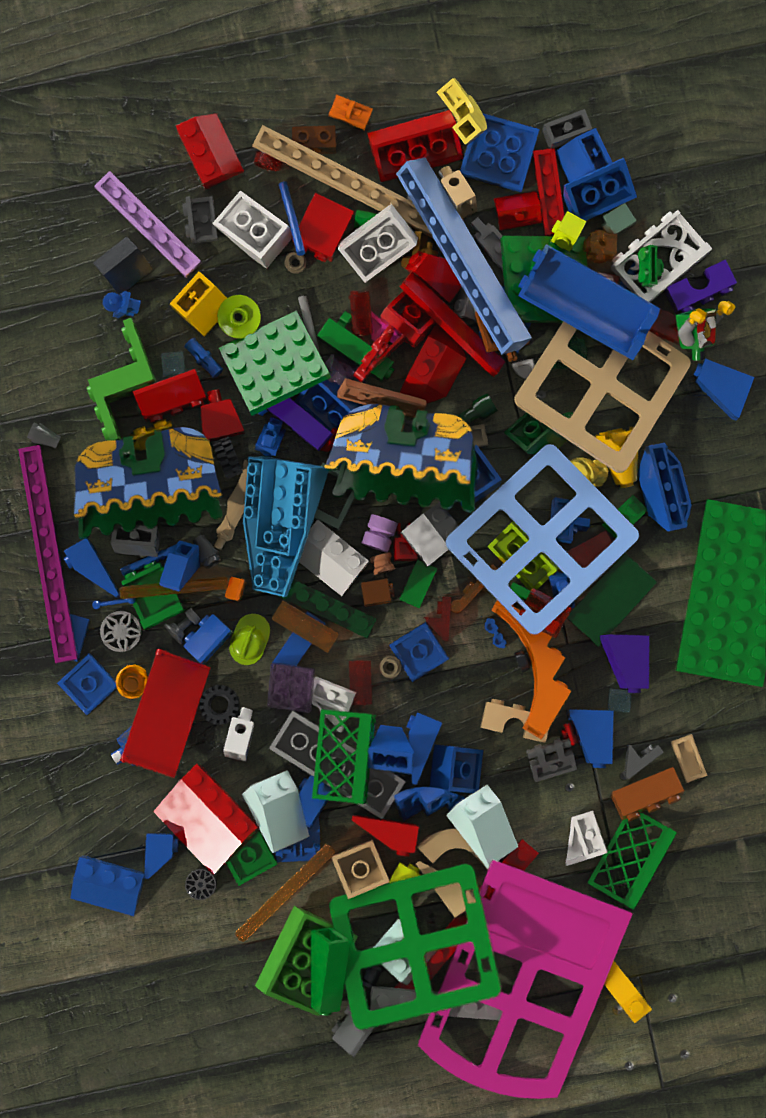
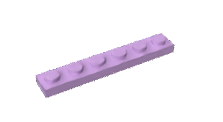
M110 171L94 186L186 278L202 263Z

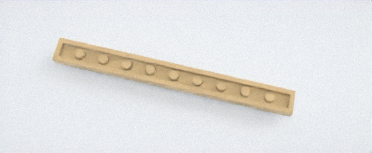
M262 125L253 143L254 148L380 212L392 204L409 227L422 231L423 234L433 238L412 201Z

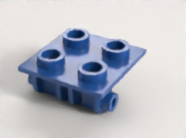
M319 817L311 829L307 827L308 838L276 852L277 862L321 860Z

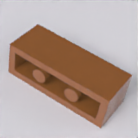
M674 767L613 791L611 797L621 820L628 819V821H632L640 817V813L648 810L651 813L660 809L661 804L678 802L681 800V796H683L684 789Z

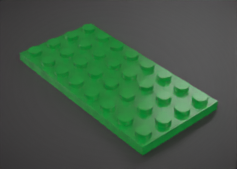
M706 500L675 671L763 687L766 673V510Z

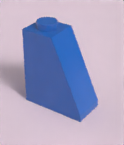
M705 359L702 364L698 363L694 371V375L697 376L695 383L732 420L736 421L741 415L754 377Z
M566 709V715L586 762L593 763V768H606V764H612L614 711Z
M380 725L369 746L368 768L412 774L413 750L402 727Z

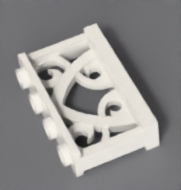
M678 210L673 214L671 211L661 219L663 223L657 228L655 225L650 227L644 233L646 237L641 241L636 239L628 246L630 249L625 254L621 252L612 259L613 264L610 269L632 293L648 302L653 301L668 286L677 281L712 250L710 245L704 242ZM671 225H677L681 228L682 237L679 241L675 240L677 236L676 230L673 235L668 234L667 229ZM661 232L662 238L653 239ZM687 236L698 247V250L683 243ZM655 245L673 248L669 258L673 271L669 272L664 268L661 279L657 280L658 285L644 287L646 290L644 294L634 283V280H638V274H627L624 269L625 263L634 261L635 267L630 269L637 271L639 270V259L634 254L642 247ZM677 250L680 251L678 255L683 257L681 262H677L674 258Z

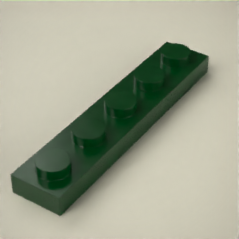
M294 579L287 597L278 596L366 639L376 621V618Z

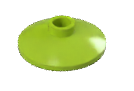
M234 295L222 302L218 309L217 319L220 328L225 334L241 339L245 338L248 334H253L257 330L261 314L258 305L251 298L244 295ZM236 313L241 314V321L234 319Z

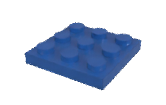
M483 114L487 123V129L467 145L460 172L464 177L522 192L539 129Z

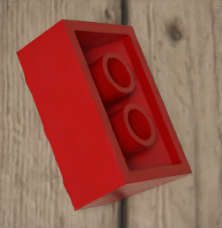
M217 114L196 116L176 125L177 132L205 190L244 172Z
M196 369L133 391L144 420L151 423L162 420V416L170 413L171 416L178 415L184 412V408L189 406L192 408L204 405L203 401L207 400Z

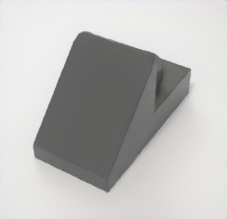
M630 744L627 745L624 768L626 779H630L664 753L659 745L653 747L650 744L641 751V757H639Z

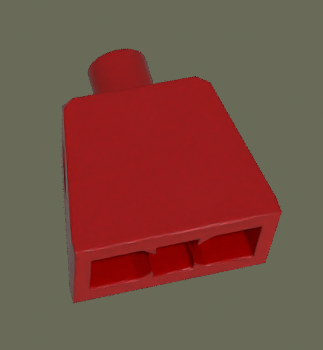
M219 389L207 392L210 404L201 406L202 433L209 443L228 436L230 438L245 434L231 399L222 400Z

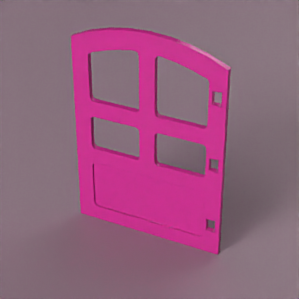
M492 859L480 889L492 948L497 953L521 961L522 966L510 993L501 991L500 995L495 998L479 1001L502 1011L481 1065H475L463 1058L439 1039L451 1009L430 1013L418 1046L445 1070L479 1088L519 1098H558L632 913ZM488 885L495 888L490 900L484 898ZM472 942L457 946L438 994L480 984L465 978L466 970L475 951ZM462 950L469 952L465 963L458 962ZM542 969L583 985V990L571 1016H565L526 1000L538 970ZM437 1013L443 1016L439 1027L432 1025ZM519 1018L563 1033V1039L549 1073L545 1078L515 1077L497 1073L498 1066Z

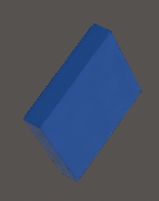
M426 622L389 645L412 682L449 659Z
M90 653L57 683L86 715H89L117 689L116 681Z

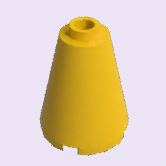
M629 427V431L619 428L599 433L600 435L596 434L595 437L613 450L620 451L634 427ZM638 452L624 472L617 473L609 468L615 484L620 485L621 488L634 486L633 482L637 481Z

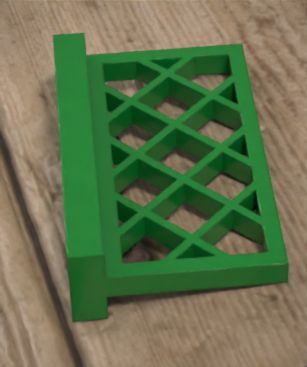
M321 709L312 793L313 799L367 804L370 778L368 752L374 738L376 715ZM326 714L334 715L340 722L332 730L325 724ZM339 716L347 717L344 720H342ZM351 717L360 718L359 727L354 732H351L345 724ZM342 725L350 735L342 742H339L333 732ZM330 735L337 743V746L330 752H327L323 747V741ZM352 737L357 743V749L352 754H349L343 747V744ZM340 747L347 758L340 764H337L331 757V754ZM328 757L335 768L328 774H325L321 769V762ZM348 760L355 766L354 772L349 777L340 768ZM336 770L345 778L337 787L328 778ZM326 780L333 790L327 795L318 794L319 784ZM346 782L352 787V798L343 797L338 791ZM334 792H336V794H337L338 796H331V795H332Z
M640 813L643 824L641 827L630 829L628 819L622 820L607 847V853L603 854L588 881V884L633 910H635L677 835L676 831L643 813ZM644 819L652 824L645 825ZM625 825H627L628 830L622 831ZM657 826L663 831L659 838L649 840L646 828ZM644 829L647 841L634 844L631 832ZM629 833L632 845L619 848L617 841L619 835ZM652 842H656V844L654 845V847H653V849H652L651 843H652ZM614 844H616L617 849L611 851ZM648 844L650 849L649 856L639 860L635 847ZM633 848L636 861L624 864L620 851ZM618 852L621 865L609 868L606 860L608 855ZM645 861V863H644V865H643V867H642V869H641L640 862ZM605 862L606 869L600 870ZM637 863L640 871L638 876L628 879L625 866ZM622 867L626 880L613 883L610 870ZM607 871L610 884L600 886L594 882L598 873ZM635 880L633 885L630 887L629 881ZM626 882L629 892L625 899L616 895L614 885ZM611 886L613 892L607 890L606 888Z

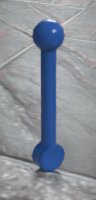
M131 595L125 599L104 602L95 600L92 603V607L100 609L101 606L134 604L136 598Z

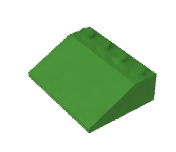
M294 906L255 986L265 995L320 1016L318 1012L311 1008V930L333 928V923ZM353 933V938L355 942L358 936Z

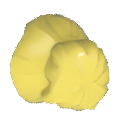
M579 457L570 461L595 487L602 486L607 480L608 468L597 459L592 461Z

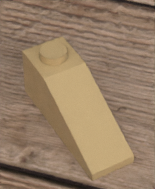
M419 861L416 863L423 874L438 871ZM459 883L435 889L455 918H459L466 913ZM473 889L466 891L468 903H475Z

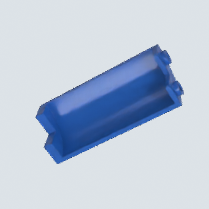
M547 244L543 250L538 249L532 259L535 262L528 276H523L518 287L522 288L518 296L629 359L634 360L645 342L647 333L658 318L660 308Z

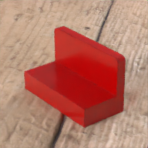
M536 191L494 198L499 230L542 223L541 205Z

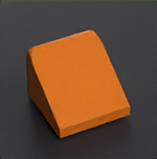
M231 577L225 597L234 601H241L246 581Z

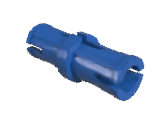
M195 338L190 339L185 344L184 348L194 356L196 363L199 366L202 365L213 379L222 373L223 368L211 357V352L206 351Z

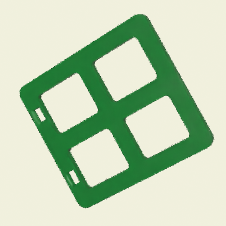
M463 864L381 885L348 899L347 895H342L330 901L329 908L334 930L350 940L345 986L353 1024L356 1028L365 1030L495 998L500 995L501 983L478 882L472 866ZM459 883L468 923L421 935L412 900L413 895ZM473 889L476 902L468 903L466 891ZM395 900L403 931V940L357 951L349 912L353 909ZM472 942L481 975V983L434 995L425 959L426 953ZM407 958L411 968L416 999L370 1011L361 976L362 969ZM489 958L491 971L484 972L482 959Z

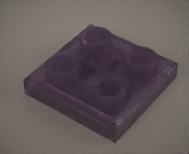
M271 663L267 707L310 713L315 669Z

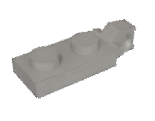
M477 217L471 222L472 228L476 231L474 237L503 271L500 241L502 235L494 225L491 226L488 223L485 226Z

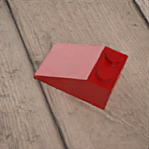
M353 814V822L392 850H397V855L410 856V853H415L419 829L418 824Z

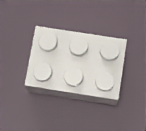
M390 204L340 241L338 250L365 283L415 247L418 237L395 207Z

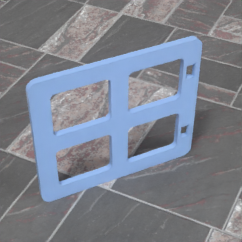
M548 444L447 537L446 546L530 634L536 635L541 633L638 540L639 533L556 446ZM546 466H551L576 492V496L545 525H540L516 501L515 495ZM587 508H592L617 534V539L586 568H582L556 542V537ZM499 510H503L528 535L529 540L499 569L492 570L467 544V540ZM468 552L478 560L474 566L464 557ZM543 552L570 579V583L540 612L534 613L513 592L508 583L539 553ZM518 602L526 611L521 616L511 605Z

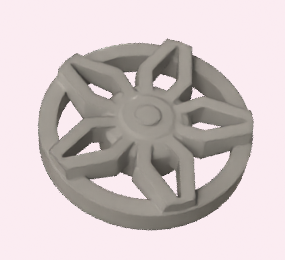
M116 611L109 614L103 620L100 628L103 643L109 649L116 652H126L133 649L140 641L142 634L139 620L133 614L126 611ZM116 615H123L120 619V623L117 619L112 617ZM128 616V623H123V620ZM109 619L115 622L113 627L110 625ZM132 619L135 621L138 629L129 627ZM107 624L108 628L112 629V631H108L104 635L105 625ZM130 630H133L138 634L130 635ZM110 634L113 635V639L106 640ZM127 638H136L134 643L128 647L129 641ZM117 639V645L119 646V648H115L111 646L109 643L115 642V640ZM121 640L125 641L124 648L120 643Z

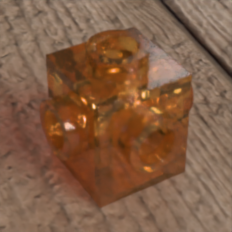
M604 230L591 232L589 237L584 240L583 251L587 252V260H593L594 263L612 262V259L617 255V234L606 233Z

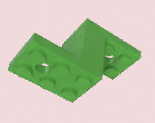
M131 318L123 320L125 327L121 328L127 343L132 345L129 348V352L135 363L88 379L90 386L86 387L90 398L97 404L94 410L98 420L100 419L101 423H104L105 427L101 429L107 441L122 440L109 403L134 395L133 391L157 383L137 327Z

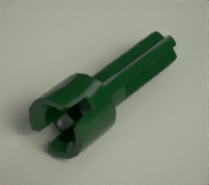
M486 393L472 401V407L460 413L457 417L469 424L477 418L484 420L498 410Z

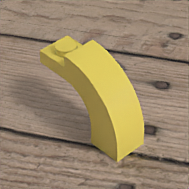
M452 78L437 91L453 113L457 124L452 128L465 145L470 144L487 129L486 120L471 95L465 92L456 78Z

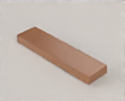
M347 378L337 391V398L363 405H395L403 410L404 416L416 418L417 410H424L426 407V400Z

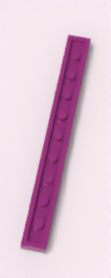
M40 445L20 448L18 450L55 663L78 660L42 448Z

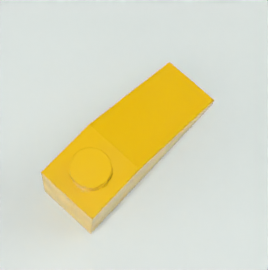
M613 961L604 985L631 1020L636 1023L652 1009L615 961Z

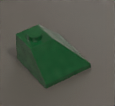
M527 412L504 432L508 438L527 454H537L548 444L554 445L559 449L568 441Z

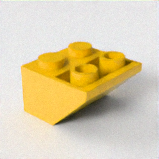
M198 272L173 299L170 305L174 311L205 337L217 324L218 309L227 297L202 273Z

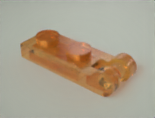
M493 564L490 566L492 570H497ZM479 580L475 584L470 582L463 590L465 595L460 600H454L451 603V611L455 614L462 612L483 589L484 585Z

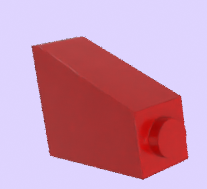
M417 251V253L411 256L408 265L405 267L407 271L413 272L445 302L450 303L462 287L446 258Z

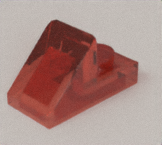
M443 596L442 601L437 603V614H441V618L423 617V619L443 641L448 642L451 597Z

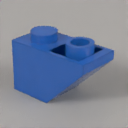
M178 541L168 554L160 579V586L180 591L200 567L198 545Z

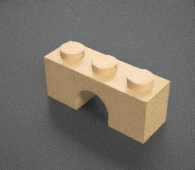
M492 699L491 703L486 702L480 728L503 733L507 720L517 718L525 724L530 712L525 711L526 706L513 704L511 708L504 706V701ZM524 729L523 738L546 743L548 731L541 740Z

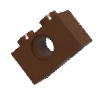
M335 126L292 127L293 141L318 154H336Z
M388 579L361 583L365 607L391 603V598H394L393 583L388 584Z

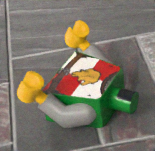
M721 301L718 304L719 310L697 308L676 315L680 347L682 349H692V360H705V347L715 344L716 325L723 318V313L726 315L732 314L735 310L733 303Z

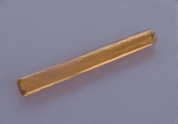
M227 577L188 580L180 591L162 587L160 583L120 587L119 595L121 599L221 590L228 588Z

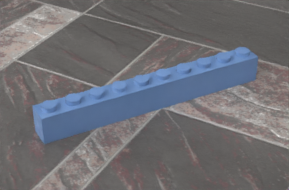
M426 158L407 161L396 175L501 354L520 350L532 337Z

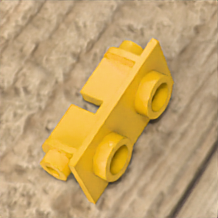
M166 419L153 423V427L146 429L143 426L133 430V434H130V436H133V440H136L134 442L135 451L146 449V440L154 435V430H168L172 426L171 420L166 422Z

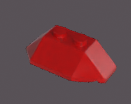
M437 323L425 341L399 392L424 399L426 404L447 397L467 359L463 348Z

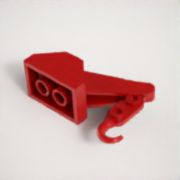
M404 291L384 309L380 316L381 321L387 325V328L381 337H378L372 344V350L364 356L361 361L362 364L353 374V377L361 383L404 341L415 348L436 325V322ZM395 332L400 337L390 346L387 343Z

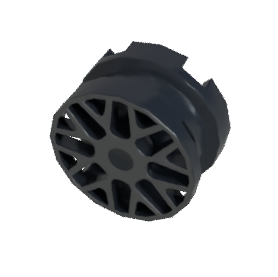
M198 868L187 876L185 888L192 898L205 900L215 892L217 880L215 875L208 869Z

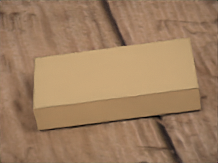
M692 734L671 741L686 783L707 776Z

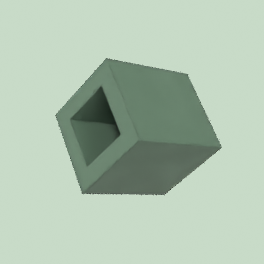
M626 203L603 216L601 228L607 236L610 235L614 239L632 228L636 223V219Z

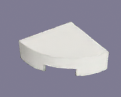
M533 358L512 363L516 374L525 380L535 366Z

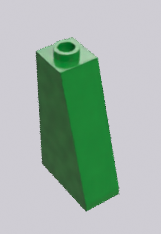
M332 927L311 930V1008L323 1016L331 1015L332 1012H338L341 1009L350 940Z

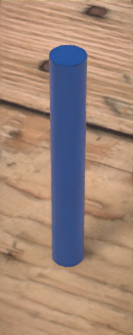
M175 545L159 551L158 557L148 556L120 568L122 575L125 576L133 571L144 568L145 565L151 562H158L167 558Z

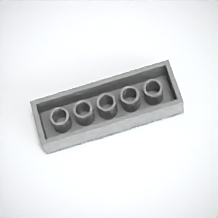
M292 711L269 749L314 776L319 726ZM330 735L323 741V747L327 752H330L337 746V743ZM346 743L343 744V747L349 754L356 750ZM340 747L331 754V757L337 764H340L347 758ZM328 757L321 762V769L325 774H328L335 768ZM350 760L340 767L347 777L355 770V766ZM370 768L367 804L359 805L383 819L395 799L394 795L399 793L405 780L391 771ZM338 770L328 777L335 787L345 780ZM326 780L323 781V783L330 786ZM346 782L338 791L344 796L352 798V787Z

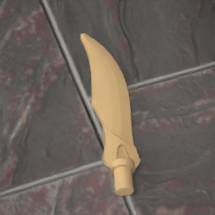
M244 460L243 473L233 493L227 500V514L216 531L218 539L213 547L220 551L225 542L233 539L234 530L244 513L247 460Z

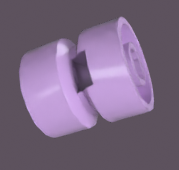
M372 514L368 523L370 530L365 532L361 544L388 553L392 542L389 537L394 536L398 523Z

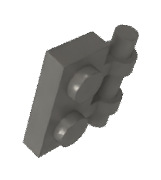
M560 738L555 739L553 743L543 746L539 744L534 746L533 749L526 751L529 759L537 757V759L529 761L535 782L577 770L572 749L563 750L571 746L569 738L560 740ZM556 751L554 754L544 756V754Z

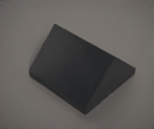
M127 236L93 262L118 295L130 290L154 270Z

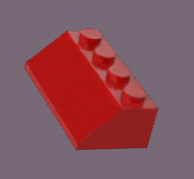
M450 110L367 133L380 182L398 178L396 173L410 160L426 158L431 168L463 159L459 136L452 128L456 121Z

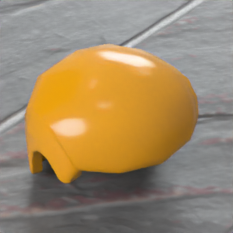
M128 665L119 671L116 676V687L121 696L128 699L142 696L148 679L146 670L138 665Z

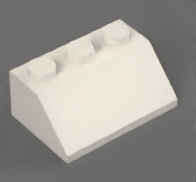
M319 520L310 528L299 561L340 596L344 595L369 564V560Z

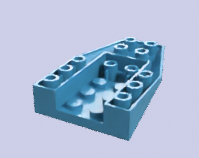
M268 456L248 457L243 525L253 590L287 597L329 472L325 467Z

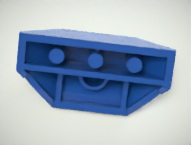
M665 443L646 446L638 469V477L648 515L668 532L687 528V520L692 504L681 463Z

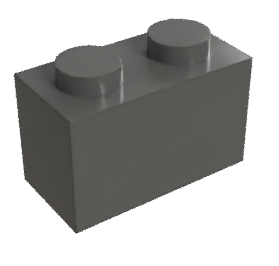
M585 109L545 123L542 132L549 149H556L564 146L575 137L592 130V126Z
M116 524L112 533L111 545L115 554L158 557L161 536L157 526L153 529H148L145 525H136L134 531L126 532L120 524Z

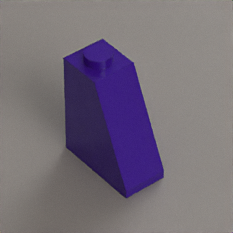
M600 635V641L619 687L628 689V693H641V689H649V636Z

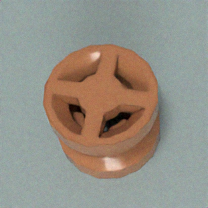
M391 552L370 558L371 563L375 567L373 570L374 575L395 570L390 560L392 557Z

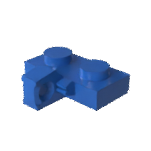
M553 498L551 519L571 500ZM577 517L556 537V542L571 544L573 533H577V531L586 532L590 527V519Z

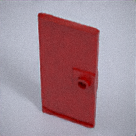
M162 649L156 650L155 658L120 761L175 778L211 667L171 654Z

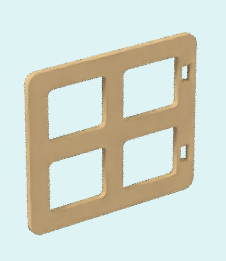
M563 321L517 392L514 399L515 403L522 410L613 471L622 473L631 464L691 365L690 359L649 331L642 347L669 364L670 370L651 401H647L620 383L616 378L628 357L613 350L603 367H596L568 347V342L577 329ZM658 345L669 352L667 356L656 350ZM557 361L587 379L591 384L571 418L564 417L536 398V392ZM605 394H609L639 415L638 422L620 451L613 450L585 430L586 424Z

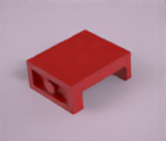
M315 193L299 224L305 253L308 250L314 253V257L318 260L332 262L334 253L349 223L351 224L354 218V211Z

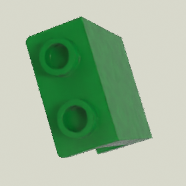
M156 561L145 565V570L140 573L133 571L125 575V580L121 581L128 595H133L136 598L133 606L145 630L185 611L176 591L160 586L164 566L162 563L157 564Z

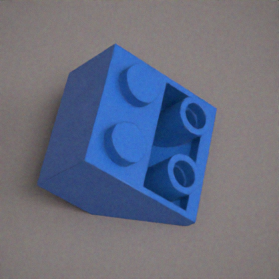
M596 128L575 137L555 151L568 182L613 163Z

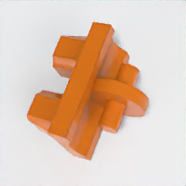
M336 95L329 116L365 130L373 109Z

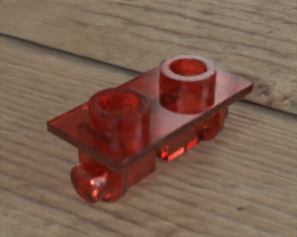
M351 291L350 296H348L353 328H351V331L357 337L373 334L369 291L360 293L359 291Z
M349 661L350 690L357 692L352 705L372 704L371 661Z

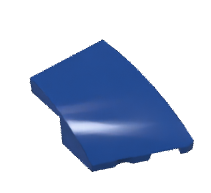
M433 787L412 788L394 795L399 816L403 821L420 811H423L426 816L431 815L444 806L451 811L459 802L465 799V797Z

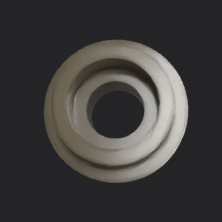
M291 252L285 258V266L291 273H300L306 267V258L304 255H297V252ZM299 260L300 264L293 266L292 261Z
M387 656L380 662V672L387 678H394L400 674L402 665L398 658ZM389 663L394 664L395 668L393 671L388 669Z

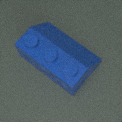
M624 158L564 185V200L568 211L585 221L637 198Z
M326 365L331 378L302 391L294 402L331 431L332 428L338 430L343 417L353 409L363 406V404L337 398V391L344 380Z
M83 855L79 857L70 898L135 916L145 881V873Z

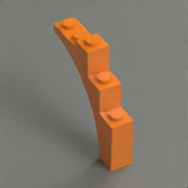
M497 600L491 611L505 620L517 633L527 650L532 664L534 697L523 729L542 740L571 690L567 689L568 686L565 683L553 680L565 657L562 656L558 649L547 647L560 624L556 623L554 619L541 633L536 635L530 634ZM514 604L511 605L521 616L525 612V610L520 611L514 607Z

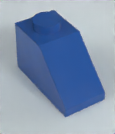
M312 775L308 779L304 778L298 788L301 790L299 796L306 825L310 829L328 800L312 798L314 783ZM322 782L319 784L318 794L327 795L333 789Z
M146 834L144 879L151 878L174 857V852H178L179 839H175V834Z

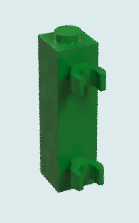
M345 311L337 323L329 318L318 333L317 338L359 367L364 356L372 348L345 329L352 320V315ZM387 357L370 375L381 383L384 379L388 380L395 371L392 368L394 362Z

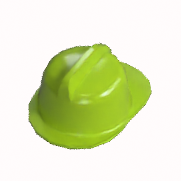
M253 613L245 615L239 620L229 647L230 654L236 662L242 665H251L260 660L270 636V626L267 620L261 615Z

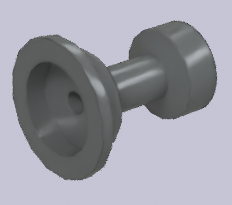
M191 608L185 612L187 617L178 625L175 623L164 624L167 631L179 644L183 643V631L192 623L198 625L201 621Z

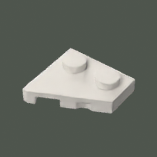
M316 676L307 699H310L312 691L311 703L319 708L320 713L321 709L350 712L357 692ZM326 714V718L335 726L340 723L334 715ZM339 716V717H340L342 720H344L347 716ZM341 725L337 731L342 732L344 727Z
M594 811L573 816L566 858L567 866L607 853Z

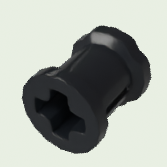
M380 965L366 968L362 976L363 985L372 988V986L377 987V980L385 968Z

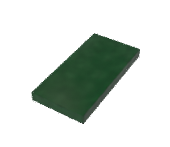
M624 553L566 618L599 647L601 645L600 635H610L653 588L657 581Z

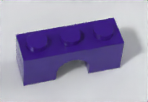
M726 260L706 268L703 274L706 278L707 286L702 290L694 289L689 284L687 278L665 289L664 292L675 314L694 310L693 306L696 304H708L714 300V296L718 294L725 296L733 291L737 281Z

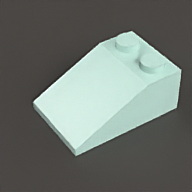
M288 770L252 785L242 794L272 853L309 837L298 789Z
M485 785L459 802L446 815L486 868L490 867L492 859L499 861L518 847L501 801L488 785Z

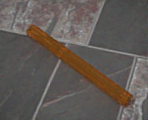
M325 844L235 932L236 937L242 942L246 941L335 854V850L329 844Z

